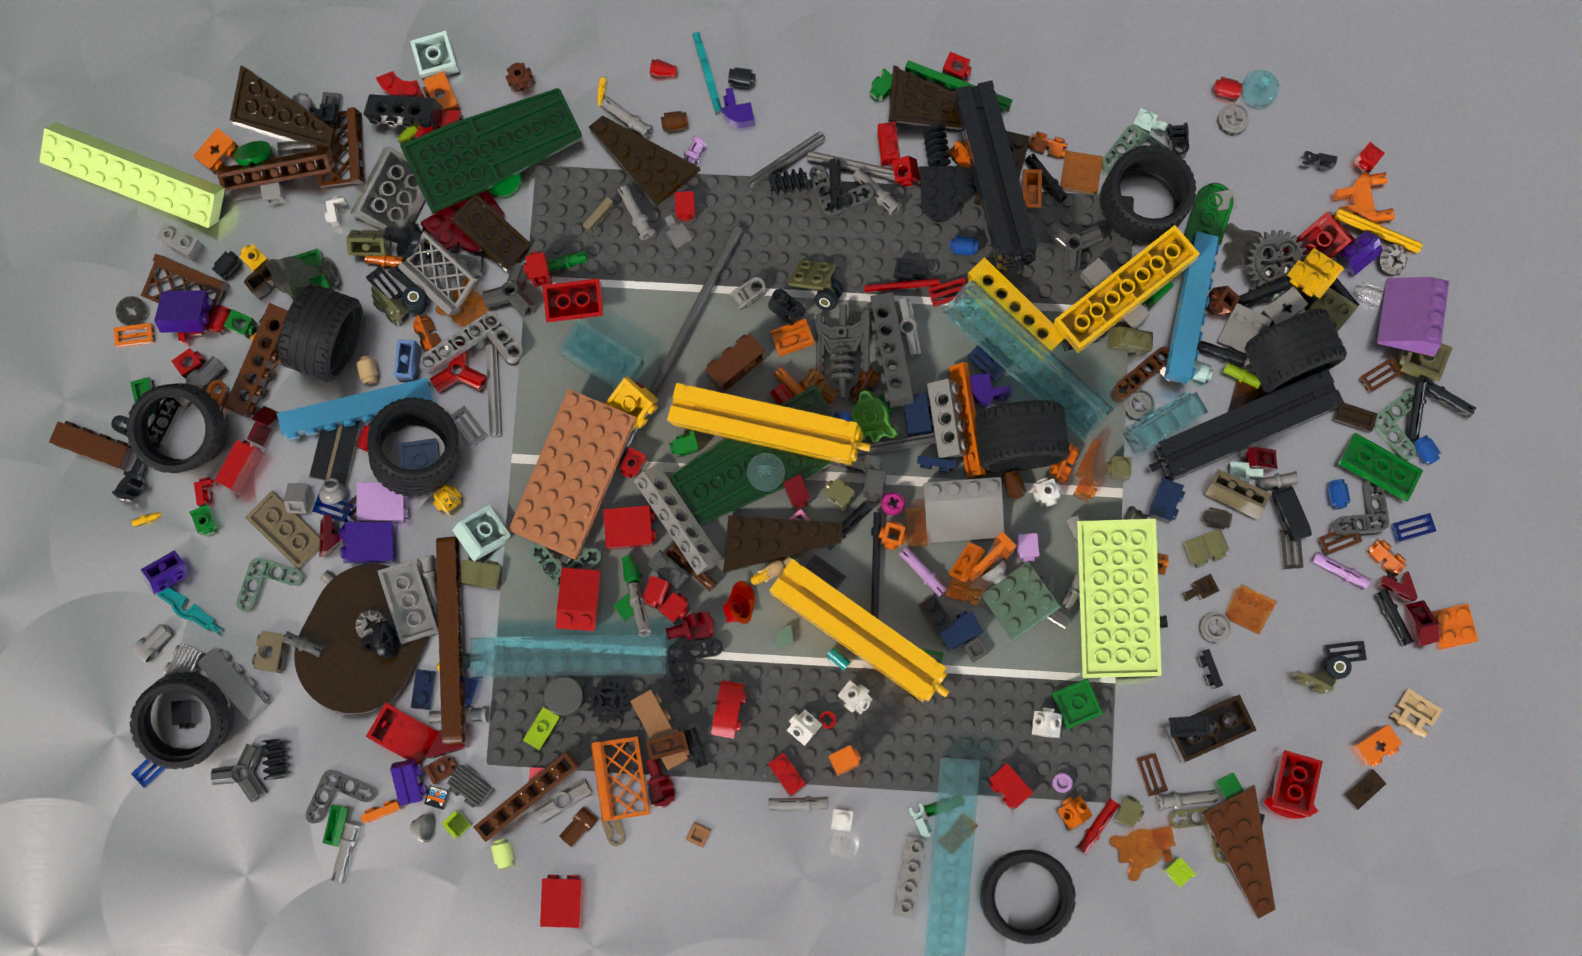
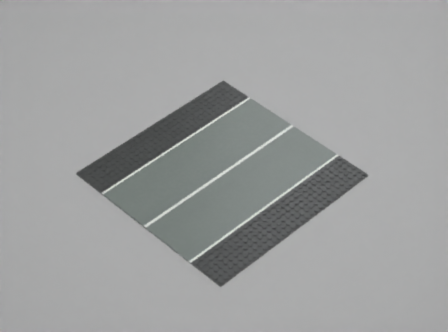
M543 165L536 167L529 254L535 251L544 252L547 260L563 257L567 253L570 255L585 251L588 262L574 265L570 269L566 267L552 271L553 284L599 278L603 294V316L546 323L542 286L534 287L528 277L526 279L525 295L536 305V308L530 316H523L521 338L523 352L519 363L506 519L507 531L567 390H573L604 404L626 376L649 390L722 251L733 225L743 229V233L727 259L656 396L659 399L656 403L658 408L653 414L646 416L647 423L639 429L630 448L645 454L648 458L642 471L659 464L672 483L670 478L672 474L726 439L694 431L700 452L677 458L676 453L672 454L669 443L675 440L678 435L687 434L689 436L692 430L675 427L667 421L670 406L673 403L676 383L698 388L704 384L708 390L720 392L707 377L705 370L708 368L707 364L713 359L718 360L726 348H732L737 344L736 341L742 335L747 336L749 333L765 350L766 359L728 389L725 394L778 405L769 392L781 384L774 376V373L776 371L779 372L778 369L783 367L804 390L817 385L833 416L835 412H849V417H851L856 401H848L851 388L857 384L858 376L863 370L861 369V363L863 362L861 359L863 355L861 346L857 352L849 355L855 358V363L850 364L856 367L855 371L851 373L855 376L854 380L846 381V399H839V381L831 379V374H834V372L830 371V366L834 365L830 362V358L836 355L828 353L826 347L825 355L823 356V359H825L823 363L825 372H822L821 376L816 375V315L821 313L825 317V325L829 327L839 326V305L845 304L847 305V326H851L861 321V314L868 309L867 303H871L870 296L893 292L894 301L905 298L911 299L914 319L917 325L916 329L921 355L906 358L913 394L926 393V397L929 398L927 383L950 379L949 367L961 362H968L970 376L985 374L968 358V355L981 342L1009 367L996 383L990 378L992 388L1011 386L1012 391L1011 397H1008V400L996 401V399H993V406L1020 401L1049 400L1058 402L1064 407L1068 441L1073 443L1072 446L1078 448L1077 451L1079 453L1073 465L1066 464V466L1072 469L1067 481H1064V483L1058 482L1062 493H1060V498L1056 504L1046 507V505L1040 507L1039 502L1035 501L1032 493L1035 485H1037V481L1049 476L1050 466L1017 471L1018 474H1021L1027 490L1024 493V497L1013 500V497H1008L1002 482V475L1010 471H989L985 469L986 475L972 478L1001 477L1004 533L1016 545L1012 555L1005 561V573L1007 576L1024 564L1023 560H1018L1017 535L1037 533L1039 558L1030 564L1040 577H1054V598L1061 605L1067 593L1066 589L1070 587L1075 574L1078 573V550L1066 520L1082 514L1085 521L1122 520L1123 480L1109 479L1106 466L1107 461H1110L1112 456L1124 457L1125 401L1122 403L1114 402L1110 393L1117 382L1127 375L1128 352L1108 349V332L1116 327L1125 326L1119 321L1102 335L1101 341L1090 344L1080 353H1077L1074 349L1064 352L1063 346L1060 344L1048 356L1040 353L1036 348V344L1032 340L1028 341L1022 335L1023 331L1019 327L1015 328L1008 321L1009 318L1005 314H1000L995 308L996 305L991 300L987 301L982 296V291L978 287H972L967 278L968 272L985 257L1054 324L1055 319L1092 290L1080 277L1082 271L1100 258L1110 265V270L1114 273L1132 259V240L1129 241L1127 238L1121 237L1120 234L1114 232L1113 228L1109 227L1100 208L1101 195L1066 193L1068 197L1064 201L1061 200V203H1058L1050 192H1042L1041 208H1027L1037 245L1035 252L1036 261L1029 265H1023L1025 272L1018 274L1015 263L1011 269H998L982 206L974 204L975 195L968 202L959 204L957 213L946 222L939 223L931 221L922 212L921 185L904 187L901 184L877 183L884 191H889L897 202L902 203L901 209L895 215L890 216L889 211L882 205L879 206L877 199L874 198L870 203L831 218L822 211L810 179H808L809 191L803 186L802 192H799L797 187H795L794 193L788 189L785 195L780 190V195L777 196L775 191L771 194L769 178L755 188L750 189L746 184V179L751 176L696 174L683 184L678 191H675L694 192L696 218L685 222L676 218L675 192L657 206L626 170ZM841 181L843 193L861 186L859 182ZM624 185L629 186L641 212L647 215L650 227L655 230V234L649 239L640 240V234L632 224L633 219L618 193L620 187ZM825 186L820 190L821 196L828 195L829 187ZM864 190V194L861 196L868 198L869 192ZM855 193L854 195L857 197L858 202H860L859 197L861 196H858L857 193ZM1122 196L1124 202L1134 211V198ZM608 197L613 201L615 207L590 235L584 230L583 224ZM846 197L844 199V205H852L854 201L853 197ZM829 205V209L827 211L833 213L834 211ZM1055 221L1076 234L1094 226L1100 228L1103 242L1081 251L1079 273L1068 274L1062 272L1065 248L1046 235ZM955 235L978 239L977 254H972L971 256L953 254V250H950V240L954 239ZM1076 241L1069 242V245L1073 248L1079 246ZM897 257L916 260V266L928 268L927 279L940 278V284L965 278L970 297L933 308L928 292L930 287L865 293L864 285L912 281L894 277ZM800 260L835 264L836 268L831 278L838 280L843 285L844 290L833 310L825 311L815 304L814 298L819 291L818 289L788 285V281ZM915 275L913 276V280H924V279H925V278L917 277V276H915ZM752 278H761L765 283L766 293L748 308L740 311L738 304L729 294ZM985 278L983 283L985 285H992L993 281L990 278ZM755 284L752 287V290L759 291L761 290L762 285ZM962 284L933 292V294L960 287ZM776 289L785 290L804 306L805 313L799 316L796 322L806 318L815 345L779 357L770 331L788 324L768 307V302ZM964 290L935 298V300L938 301L962 294ZM1003 291L996 293L1001 299L1007 296ZM1013 304L1010 306V309L1017 312L1020 310V307ZM881 313L878 316L886 317L887 314ZM1029 317L1024 319V323L1027 325L1034 323ZM904 325L903 330L911 332L913 327L911 325ZM870 328V367H873L875 371L880 373V379L874 390L869 387L866 390L871 391L874 396L878 397L881 394L884 396V390H887L886 384H882L881 372L884 371L883 366L878 364L877 355H880V350L875 348L874 338L877 337L876 331L872 332V328ZM888 330L882 332V334L888 335L891 333ZM1045 331L1037 332V335L1040 338L1047 337V333ZM887 348L885 349V351L892 352L894 351V349ZM891 365L888 368L891 370H895L898 367L896 365ZM895 382L892 384V386L899 387L901 386V384ZM1124 387L1121 391H1118V392H1119L1120 394H1121V393H1124L1125 390H1126V387ZM948 396L944 398V405L948 402ZM974 399L976 416L980 411L990 408L979 404ZM903 406L894 407L895 410L890 414V421L898 430V435L895 438L883 436L879 441L908 437ZM928 409V410H929V417H931V416H932L931 409ZM951 415L947 417V424L951 421ZM954 434L950 435V442L954 440ZM868 435L863 443H874ZM936 443L871 454L882 458L881 471L886 472L883 496L888 492L895 491L902 494L905 498V508L898 515L893 516L885 513L881 506V500L870 502L866 500V497H863L866 473L830 465L804 479L803 482L811 501L808 502V506L801 510L810 521L842 523L862 502H865L872 511L846 534L847 537L842 539V543L836 544L831 551L825 547L790 556L791 559H794L801 566L806 567L814 554H816L843 573L846 578L837 591L871 614L873 554L871 528L873 527L874 512H881V527H885L886 523H891V521L902 523V526L906 527L904 533H908L905 545L901 544L900 549L890 550L884 548V544H880L879 620L922 651L926 649L943 652L942 665L946 667L945 673L947 675L940 685L950 692L944 697L935 691L930 700L925 699L923 703L773 597L769 590L781 575L770 579L767 583L764 581L753 585L751 577L758 573L757 570L764 568L771 562L723 573L728 515L789 519L799 510L798 508H792L784 489L701 525V528L722 557L718 564L706 571L711 578L718 582L710 592L684 567L682 569L689 574V580L678 591L672 586L670 587L666 600L673 592L676 595L680 592L688 599L686 602L689 605L687 615L702 611L709 612L715 621V635L703 639L693 638L688 640L686 636H681L668 640L665 628L681 625L683 619L679 618L674 624L659 612V606L658 609H654L644 604L651 633L646 637L639 636L635 615L624 621L613 607L616 602L629 594L628 585L623 579L622 558L627 555L633 556L642 574V581L639 584L641 594L644 595L650 576L663 579L648 566V562L659 550L666 555L675 542L655 513V522H652V528L656 529L657 541H654V546L607 550L603 509L649 505L634 482L636 478L632 477V479L623 476L621 474L622 471L618 469L602 500L580 552L581 555L586 550L595 548L602 555L600 564L594 568V570H601L598 625L595 631L556 628L559 589L555 587L530 556L531 547L538 543L508 531L511 537L504 544L486 761L488 765L546 768L566 751H569L580 765L576 770L594 771L591 743L638 736L644 775H650L646 763L647 760H650L645 741L651 739L630 701L652 690L653 693L657 692L662 700V703H660L662 710L667 709L672 719L669 722L672 728L676 726L678 731L681 732L696 727L700 743H703L704 747L702 749L708 765L696 768L692 753L690 752L687 755L689 760L668 771L662 759L659 758L658 763L664 775L781 783L768 763L784 752L806 785L1003 797L1000 792L996 794L990 788L989 784L991 782L988 779L1007 763L1033 791L1029 798L1066 800L1071 796L1075 799L1081 795L1085 802L1107 803L1108 799H1111L1116 677L1088 678L1103 715L1068 730L1061 719L1059 738L1032 735L1034 711L1050 708L1055 709L1054 713L1060 714L1051 693L1086 679L1082 678L1079 597H1077L1071 611H1069L1074 616L1066 629L1046 618L1013 642L981 596L995 585L993 581H986L980 575L973 583L969 578L966 583H963L949 575L968 542L985 550L978 562L980 563L993 550L992 546L996 539L927 544L923 483L969 480L966 479L963 457L950 459L956 461V467L951 469V472L939 471L940 467L932 466V470L920 468V464H917L918 456L939 458ZM865 456L858 457V459L864 460ZM629 461L628 465L630 467L634 466L635 461ZM839 479L845 483V486L848 485L854 490V500L846 511H841L836 507V504L833 505L827 501L825 487L830 480ZM1050 488L1044 489L1045 493H1051ZM890 499V503L888 505H892L894 508H896V504L898 503V501ZM801 515L798 516L799 520H804ZM890 534L889 538L895 540L896 535ZM545 547L562 567L568 566L559 561L562 556L561 553ZM906 547H909L919 560L932 573L934 572L937 575L938 580L948 588L946 592H943V595L938 597L928 585L923 583L924 580L909 564L899 556ZM536 549L534 557L539 556L543 562L550 558V556L545 558L542 555L543 549ZM590 553V558L587 561L584 558L581 561L589 568L590 565L587 563L591 560L595 562L598 554ZM668 556L672 561H674L678 565V563L671 556ZM999 557L993 564L1001 560L1002 557ZM550 562L546 565L548 573H553L556 570L555 563ZM577 564L573 568L583 569V566ZM738 581L747 582L752 587L755 595L752 617L747 624L726 622V616L723 611L724 602L730 597L732 587ZM936 596L952 622L957 619L956 616L961 612L967 611L969 613L972 611L983 630V633L978 636H980L990 653L972 663L962 647L968 642L948 652L939 634L935 633L918 605ZM791 625L794 645L775 648V638L779 631ZM712 638L719 639L724 646L723 652L719 656L686 660L690 694L684 700L676 699L671 690L667 657L668 647L674 643ZM713 642L710 647H706V643L702 644L704 654H708L706 650L710 649L716 653L717 649L720 648V645H717L716 642ZM695 644L690 648L692 655H698L701 652L699 645ZM677 647L671 652V655L675 656V661H671L672 664L683 663V659L679 661L678 654L682 651L678 650ZM833 647L839 648L838 651L851 661L844 671L832 660H828L826 656ZM928 654L938 662L939 656ZM677 666L673 670L675 677H681L684 674V669L681 666ZM557 677H570L576 680L583 690L582 704L579 710L573 714L560 716L542 749L538 750L523 741L541 709L543 707L548 709L544 702L545 688L551 680ZM685 679L681 681L674 680V684L678 683L679 686L675 693L683 696L686 689L682 688L681 682L685 683ZM722 680L745 684L744 692L747 693L745 704H741L738 719L742 720L740 732L736 731L734 739L711 735ZM849 680L858 687L860 684L870 691L868 695L873 700L870 702L869 708L863 711L862 714H859L857 711L850 712L843 706L845 702L837 696ZM606 681H609L611 686L616 682V688L618 689L622 686L624 688L622 693L628 694L624 698V700L629 701L628 704L624 705L628 710L621 712L624 716L623 718L616 717L617 722H614L612 719H610L609 724L606 723L605 719L599 722V716L593 718L592 714L594 712L587 710L591 707L590 704L586 703V701L591 700V697L587 694H593L592 687L599 688V682L603 686ZM605 689L602 692L604 694H610L614 690ZM596 696L595 707L597 708V706L599 705V698ZM602 696L605 701L604 706L608 705L614 708L610 702L612 698L607 699ZM620 697L616 700L618 708L620 707ZM804 709L818 721L821 713L825 711L832 712L836 717L835 726L831 729L820 727L805 746L787 731L791 726L789 722L796 713L800 715ZM605 711L602 714L611 715L614 713L612 711ZM824 715L825 718H822V722H825L826 726L831 725L830 722L833 723V718H830L829 715ZM634 741L626 742L622 747L629 755H632L635 751ZM612 745L604 746L605 754L612 759L618 749ZM851 745L852 749H857L861 757L859 767L838 777L829 760V755ZM619 751L614 761L623 767L629 757ZM630 760L625 769L635 774L638 770V764ZM612 762L607 768V772L619 773L621 770ZM1059 773H1066L1072 779V787L1065 793L1057 792L1052 786L1054 776Z

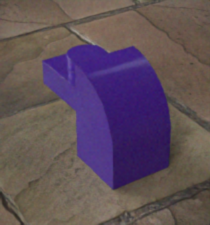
M733 87L725 89L726 95L723 96L725 107L722 108L725 121L736 128L755 126L751 102L736 105Z
M990 373L970 376L973 398L979 404L993 407V399L1005 401L1008 400V397H1011V386L991 387Z

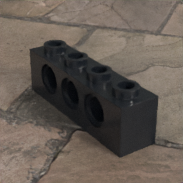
M369 94L363 115L374 125H380L381 123L390 126L404 125L407 127L421 126L429 128L438 126L443 107L435 98Z

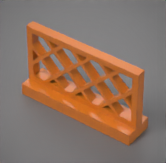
M1003 531L996 537L992 546L993 550L972 569L969 580L972 583L999 557L1006 561L1012 555L1016 545Z
M638 736L591 743L602 822L649 815ZM634 741L635 751L632 755H629L622 747L626 742ZM612 745L618 749L612 759L605 754L604 746ZM619 751L629 757L623 767L614 761ZM630 760L638 764V770L634 775L625 769ZM611 762L621 769L615 778L607 772ZM622 771L632 777L626 786L616 780ZM633 779L641 783V789L638 794L627 788ZM614 782L624 788L618 797L610 792V787ZM625 790L635 796L629 806L619 799ZM636 799L644 803L645 811L636 812L631 808ZM618 801L627 809L622 815L614 816L613 807ZM628 810H630V811L633 812V813L626 814V812H627Z

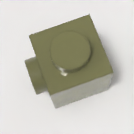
M1112 456L1110 461H1107L1106 466L1109 479L1129 480L1131 477L1132 457Z
M1132 796L1123 798L1114 820L1134 828L1136 822H1140L1144 815V811H1142L1143 805L1139 804L1140 800Z

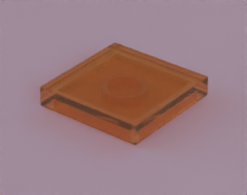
M1066 151L1060 187L1062 189L1097 194L1103 156Z

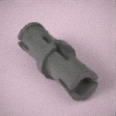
M289 631L286 632L283 643L298 648L300 652L305 651L318 658L320 657L324 646L309 641L305 636L302 638Z

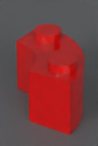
M393 71L376 77L377 82L386 95L425 98L417 80L404 81L398 78Z
M721 681L711 735L734 739L736 731L740 732L742 720L738 719L741 704L746 702L745 684Z

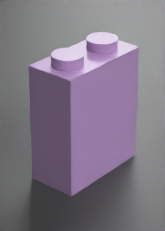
M379 482L357 483V522L405 523V518L408 517V506H405V499H408V496L395 494L394 491H389Z

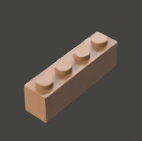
M649 690L630 701L651 740L679 732L676 726L672 728L669 722L672 718L667 709L662 710L660 706L662 700L657 692L653 693L652 690ZM688 750L661 759L667 770L670 771L689 760L687 755L690 752Z

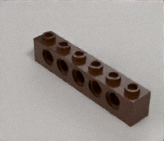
M324 148L270 158L258 164L249 162L248 166L237 164L222 167L217 176L220 186L224 187L225 191L328 173L333 170L335 163L331 149Z
M271 303L268 304L224 408L249 418L255 414L257 401L265 391L264 385L266 380H269L272 375V366L279 359V338L288 310ZM279 322V329L274 331L273 325ZM271 339V340H272V345H271V347H270V348H266V342H267V340ZM263 356L265 362L263 365L259 366L258 360L260 357ZM253 374L257 375V380L255 383L251 382V376ZM248 391L250 397L245 401L243 395Z
M566 751L473 828L484 842H487L580 767L579 763L569 751Z

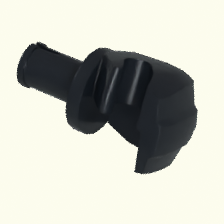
M136 458L131 471H124L123 475L125 477L119 482L115 491H112V494L120 502L136 503L141 496L145 482L141 475L146 465L141 462L140 458Z

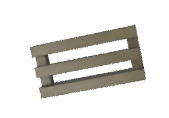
M607 197L583 224L584 230L590 235L615 207L611 199Z

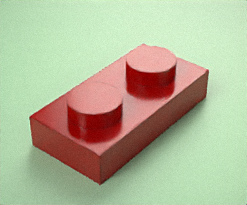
M784 752L768 763L790 796L806 785Z

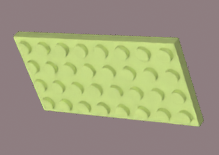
M1156 519L1077 521L1082 678L1162 676Z

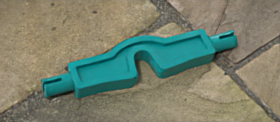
M695 32L692 36L701 68L704 72L715 113H719L722 111L712 71L700 32Z
M170 587L157 594L158 597L172 606L173 611L179 617L185 620H193L204 629H211L218 635L221 634L220 631H223L224 628L216 624V620L197 604H193L187 611H184V606L188 600L187 597Z

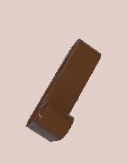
M1160 347L1117 382L1110 393L1112 400L1122 403L1159 372L1164 376L1170 348ZM1159 355H1163L1166 361L1161 360ZM1145 366H1149L1152 372H1148ZM1131 378H1136L1138 380V384L1132 382ZM1166 379L1171 383H1176V381ZM1124 387H1126V390H1125L1124 393H1121V394H1120V393L1118 392V391H1121Z

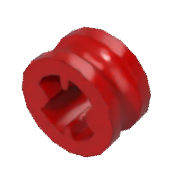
M825 711L820 714L819 722L823 724L821 727L831 729L835 726L836 717L832 712ZM824 715H829L830 718H833V723L830 722L831 725L826 726V723L822 722V718H825Z

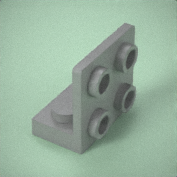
M1237 303L1228 318L1218 342L1247 355L1244 350L1246 343L1257 334L1266 330L1272 319Z

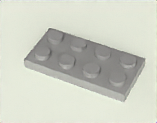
M415 559L378 570L377 572L401 645L438 633Z

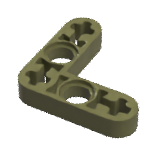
M1210 807L1173 811L1168 816V822L1173 828L1207 825L1203 815L1202 821L1195 823L1192 820V814L1196 811L1201 813ZM1185 812H1188L1189 825L1186 824L1187 820L1180 821L1179 825L1172 821L1176 814L1179 817H1186ZM1209 829L1213 858L1216 862L1225 864L1227 863L1225 857L1222 861V858L1217 856V853H1220L1221 850L1219 846L1216 847L1215 843L1217 842Z

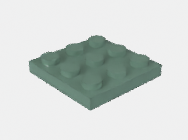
M1029 561L981 595L1013 642L1061 608Z

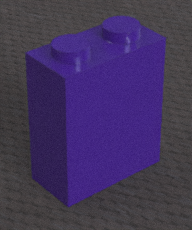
M206 290L162 291L154 319L159 332H204L206 324L209 322L208 314L209 310L212 309V299L209 298Z
M346 522L339 529V538L342 539L343 547L340 548V557L343 558V564L389 563L394 560L392 522Z

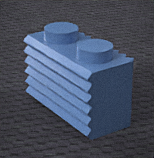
M398 339V344H396L398 346L396 348L397 354L395 355L396 362L394 363L395 370H393L395 373L393 375L398 381H415L420 345L414 340Z

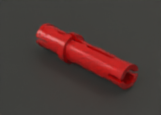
M1110 798L1108 799V802L1092 826L1086 829L1085 836L1077 845L1080 851L1088 854L1095 841L1100 839L1099 835L1120 806L1117 802Z

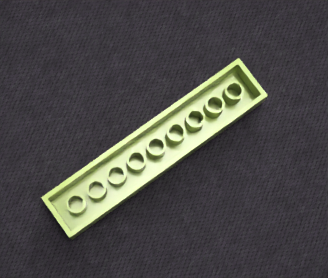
M57 122L44 128L40 163L207 228H210L219 221L225 191L224 187Z

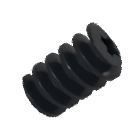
M943 125L931 126L923 132L927 164L929 166H948L951 163L949 159L950 153L948 152L949 147L947 146L948 140L946 139L947 134L945 133L946 127Z
M799 168L798 174L795 169L791 170V175H789L787 170H784L783 176L779 171L776 177L769 173L771 194L775 191L776 195L779 196L780 190H782L786 195L788 189L794 193L795 187H797L799 192H802L803 186L809 191L807 173L802 168Z
M271 739L261 741L267 743L261 746L262 750L267 751L262 754V757L268 758L262 762V765L268 766V768L263 769V773L269 774L263 779H283V776L289 774L288 771L282 769L288 766L287 763L282 762L287 756L281 755L282 752L287 750V748L281 747L282 744L286 743V740Z

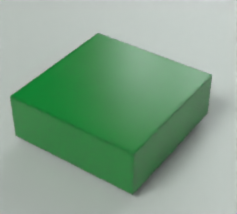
M629 594L613 605L624 621L634 615L633 607L629 602L631 599Z

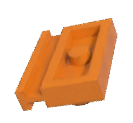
M806 318L795 322L792 326L785 325L770 331L779 357L815 345Z

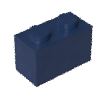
M926 393L913 394V404L903 405L908 436L931 433V428H934L932 416L929 417L928 409H931L930 399L926 397Z
M1161 478L1147 516L1167 524L1175 520L1179 512L1176 509L1177 504L1182 502L1185 492L1182 491L1184 485Z
M967 611L961 612L956 616L957 619L953 621V626L939 633L948 652L983 633L972 611L969 613Z

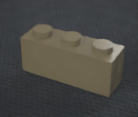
M1220 469L1216 471L1205 495L1257 520L1264 511L1271 496L1270 493Z

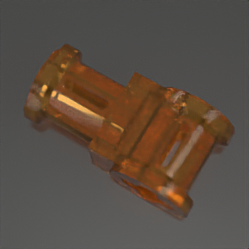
M810 368L808 370L809 374L804 380L799 382V385L804 390L817 385L823 398L830 404L839 393V390H834L827 384L828 380L818 370Z

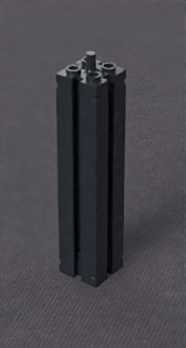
M993 81L978 83L975 87H970L969 85L956 88L955 107L958 112L998 269L1003 268L1007 270L1013 268L1015 263L1017 273H1024L1023 265H1029L1036 261L1035 252L1037 245L998 99L994 91Z
M1325 369L1318 374L1316 373L1158 442L1152 452L1156 462L1148 465L1150 472L1161 469L1163 478L1175 481L1240 453L1249 447L1256 446L1334 412L1345 403L1339 390H1336L1333 384L1335 382L1329 370Z

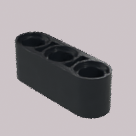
M1290 485L1272 491L1273 502L1290 540L1294 542L1312 536L1310 524L1294 488Z

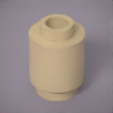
M370 356L360 357L359 361L356 362L360 381L363 382V385L378 382L377 377H379L375 358H370Z

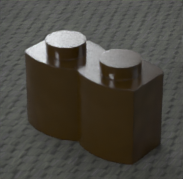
M275 260L266 262L259 271L247 276L244 283L251 293L260 298L269 293L272 287L283 283L287 275Z

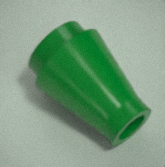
M624 556L622 558L624 581L627 585L632 582H641L642 574L633 556Z

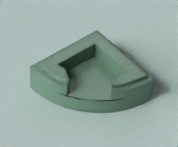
M791 625L779 631L775 638V648L794 645Z

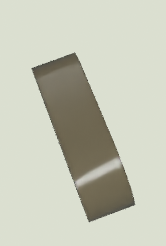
M613 820L614 827H611L609 822H602L609 844L615 847L621 846L626 839L621 820ZM614 829L616 830V833L618 835L621 834L622 838L619 839V843L611 840V838L614 836Z

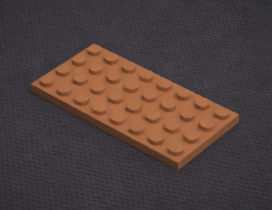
M568 389L508 531L577 560L637 417Z

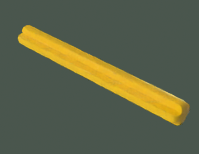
M1339 208L1335 213V219L1363 231L1368 230L1382 239L1404 246V248L1418 253L1422 249L1423 244L1346 210Z

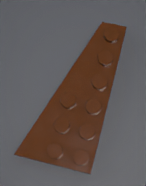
M1251 785L1201 813L1256 918L1259 919L1276 909L1255 785Z

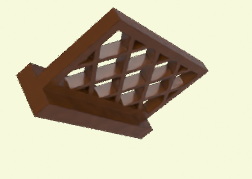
M355 107L339 112L338 120L341 117L347 116V122L343 127L337 123L329 124L332 127L336 125L341 129L335 136L333 146L335 143L340 145L341 149L336 155L332 154L334 163L338 161L342 164V167L337 173L331 171L334 176L329 182H324L326 173L318 174L320 188L353 183L358 185L365 184L362 113ZM345 132L348 135V140L342 145L338 142V139ZM317 144V150L325 148L324 146ZM346 150L349 153V158L343 163L338 158ZM346 168L350 171V179L339 177Z
M155 253L153 257L155 262L141 296L159 303L160 299L158 298L162 292L160 282L168 279L171 289L167 291H176L182 287H185L186 291H190L188 285L196 282L200 290L209 291L212 289L217 291L215 298L212 300V309L209 310L208 316L210 319L214 308H217L223 291L227 290L229 284ZM158 267L163 268L166 273V277L159 280L156 276ZM179 275L183 284L175 287L172 277ZM153 285H156L159 294L155 296L148 295V291Z

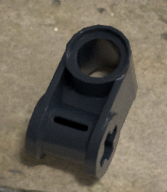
M1183 123V125L1168 124L1167 137L1169 148L1184 159L1189 150L1188 123ZM1176 147H1181L1184 151L1179 152L1176 150Z
M776 289L768 302L769 309L790 326L795 324L796 319L805 313L804 306L783 289Z

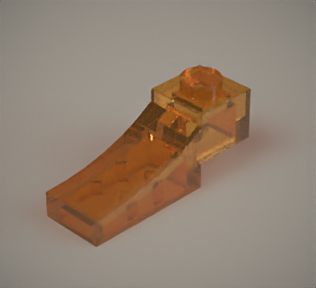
M1093 439L1075 473V476L1081 478L1073 496L1084 502H1087L1089 498L1093 499L1098 490L1095 488L1097 482L1093 480V466L1101 442Z

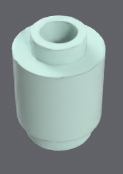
M1198 360L1194 361L1193 367L1196 368L1193 379L1205 383L1206 380L1210 381L1214 371L1210 369L1211 365Z

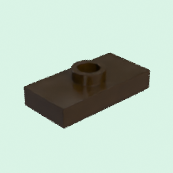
M1345 403L1337 409L1334 421L1371 433L1378 413Z
M1371 769L1343 796L1356 810H1359L1387 783L1374 769Z

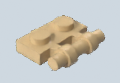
M1407 688L1397 706L1404 710L1401 714L1394 710L1390 717L1395 719L1397 724L1411 729V732L1415 735L1419 734L1425 738L1429 731L1423 728L1424 724L1433 726L1443 709ZM1409 714L1419 719L1417 723L1407 718Z

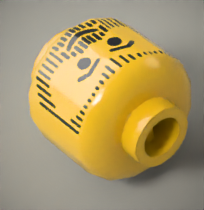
M446 484L434 492L433 497L435 501L433 504L439 512L443 509V511L449 513L461 504L460 498L462 496L454 485Z

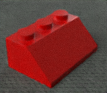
M599 278L542 285L546 323L603 316V294Z

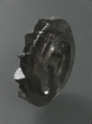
M325 257L321 260L322 274L329 285L332 287L337 286L340 277L336 264L329 257Z
M125 297L117 304V319L122 324L128 326L137 325L140 321L144 320L146 305L138 297ZM126 307L131 309L135 307L136 316L133 314L129 315Z

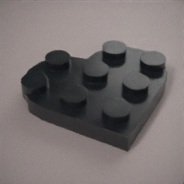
M963 166L920 167L922 212L933 222L941 223L948 221L957 213L958 205L968 202L976 193L977 187L972 169Z

